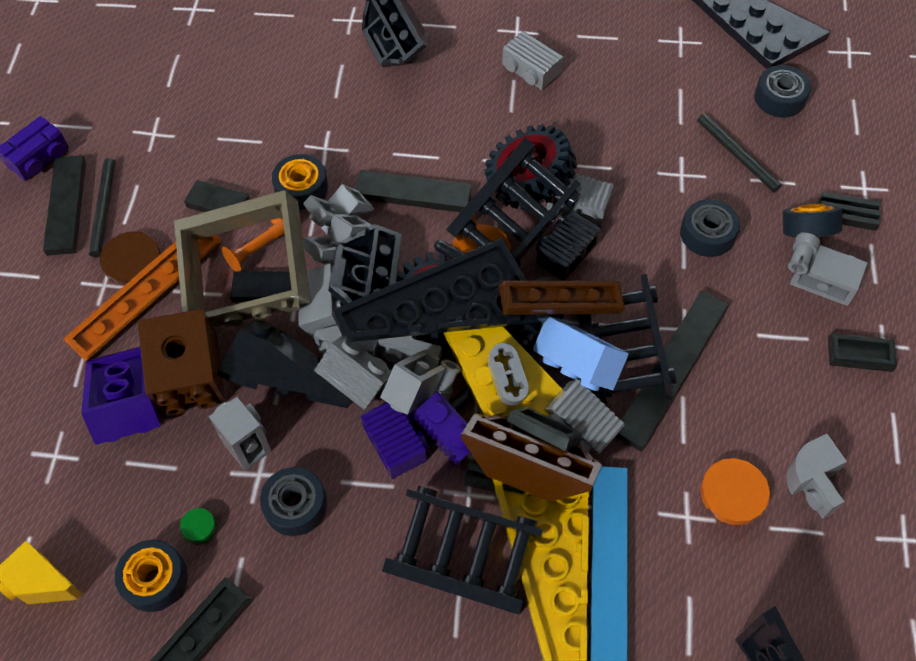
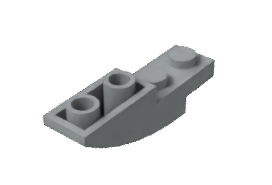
M337 325L315 331L314 340L317 351L323 355L331 343L342 336ZM416 336L359 341L363 350L367 351L368 354L377 358L381 356L392 363H398L425 349L440 358L438 366L441 365L442 346L416 340Z

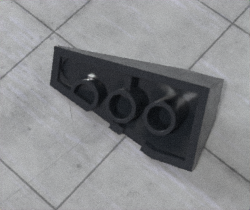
M253 320L238 331L217 372V376L252 389H257L258 384L277 388L276 394L287 396L288 392L304 393L310 401L348 408L353 403L351 399L314 371L321 360L319 357L283 330L275 328L269 322L263 320Z

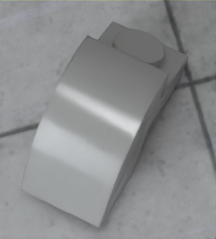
M344 184L338 188L328 201L310 195L303 203L311 213L309 217L327 235L333 215L356 214L363 220H366L374 210L372 205L358 190Z
M335 214L332 217L327 236L304 237V250L312 256L314 261L323 264L331 263L333 265L338 242L366 230L371 224L356 214Z
M828 434L805 444L790 463L786 474L787 486L791 495L803 490L809 506L817 511L822 519L834 514L844 503V500L828 478L836 475L847 462Z

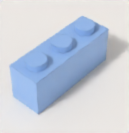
M548 316V319L543 323L533 351L543 356L542 362L555 368L562 367L560 371L562 374L573 379L581 378L580 384L594 391H598L599 387L614 390L629 353L585 330L551 316Z

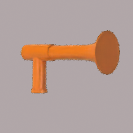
M283 217L269 220L274 224L269 230L239 248L228 249L227 247H222L223 256L234 271H242L241 265L249 255L285 234Z

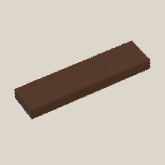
M501 281L499 284L503 315L621 314L625 310L619 281Z

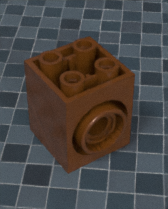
M203 308L137 320L145 394L161 413L178 415L185 412V409L188 408L208 409L217 406L219 402L226 401L223 378L217 376L221 365L217 335Z

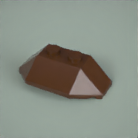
M474 413L461 434L462 441L486 476L549 502L591 491L602 467V464L597 459H593L590 453L580 444L564 451L508 423L509 416L493 415L485 417L483 414Z

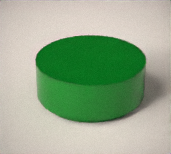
M195 508L188 511L180 522L182 535L188 542L196 545L204 544L211 540L217 529L215 518L208 510L203 508Z

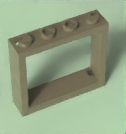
M283 190L174 221L182 312L202 308L205 311L198 239L283 217L292 290L208 311L206 314L215 329V327L222 325H240L243 323V320L250 318H268L272 313L278 311H296L300 309V306L311 303L298 201L292 195Z

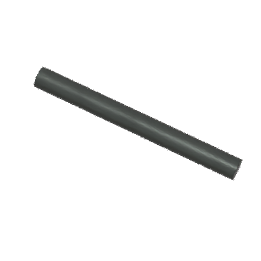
M703 113L699 116L697 122L773 193L781 188L782 184L708 115Z
M111 158L104 159L89 248V255L92 257H100L102 252L116 163Z

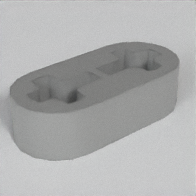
M499 343L489 353L488 367L500 400L506 405L515 406L522 403L526 398L529 390L528 382L516 349L510 344ZM499 353H502L504 357L511 358L507 363L508 371H505L502 362L495 361ZM509 377L514 387L520 386L521 388L517 393V397H514L512 392H505L509 385Z

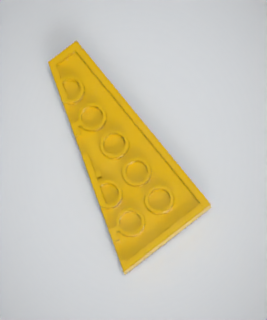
M503 326L444 333L480 414H483L485 417L493 415L509 416L511 411L527 406L550 417L544 409L553 401L562 388ZM499 343L510 344L516 349L528 382L529 390L526 398L522 403L515 406L506 405L500 400L488 367L489 353ZM499 353L495 361L502 362L505 371H508L507 363L511 358L504 357L502 353ZM509 377V385L505 392H512L513 396L517 397V393L521 388L520 386L514 387Z
M493 479L502 517L517 521L518 516L538 521L537 528L543 529L542 538L530 536L519 575L543 661H587L589 492L549 502L532 494L529 496L527 492L518 494L505 491L502 487L504 483ZM506 528L512 549L517 531Z

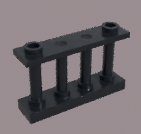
M525 137L446 230L458 241L463 237L465 239L469 237L479 247L484 246L492 241L476 228L477 224L475 222L482 214L484 216L489 215L521 242L512 253L518 266L521 267L522 263L519 261L566 207L571 209L581 198L582 194L579 193L582 189L581 183L575 180L568 188L535 160L536 147ZM521 169H528L561 197L549 211L515 183L517 179L514 177ZM502 191L504 193L509 192L541 220L530 233H527L496 206L497 202L495 199Z
M647 274L640 275L641 290L622 293L624 306L644 302L647 317L599 325L598 322L592 323V314H578L580 328L600 339L601 337L646 329L651 331L653 344L621 350L629 353L626 361L656 356L659 372L618 379L614 390L599 387L598 391L591 390L606 407H608L606 398L612 397V393L662 385L665 399H671L672 386H677L674 367L667 366L653 303H658L655 284L649 285Z
M418 486L417 491L407 489L405 496L417 501L401 554L397 553L395 560L386 558L382 572L520 615L524 600L517 598L519 591L515 589L530 536L542 538L543 529L537 528L538 521L523 516H518L517 521H513L436 498L438 491L423 486ZM430 505L449 510L450 513L434 565L430 564L429 570L416 567L417 559H414ZM463 515L482 520L483 524L468 575L464 574L461 581L449 577L451 570L448 569V565ZM498 525L515 530L517 533L502 586L498 585L497 591L483 588L484 580H481Z

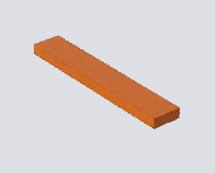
M217 235L198 239L200 261L221 243L222 240ZM176 241L63 338L85 362L90 360L179 281Z

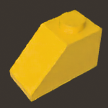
M27 541L0 564V592L10 601L18 597L26 604L78 600L83 595L47 558Z

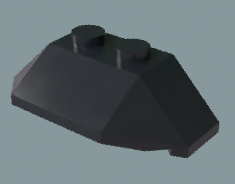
M366 0L363 11L362 32L382 67L407 64L431 41L406 0Z
M373 224L367 227L366 230L338 242L328 291L345 305L396 283L402 234Z

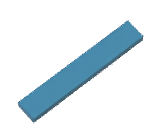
M602 466L592 488L589 661H627V468Z

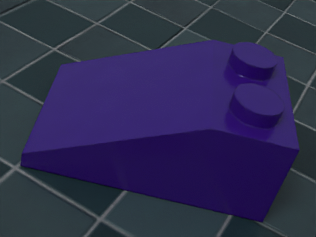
M140 347L86 361L81 414L95 445L104 442H114L125 436L146 433L154 428L161 427L160 410L145 394Z

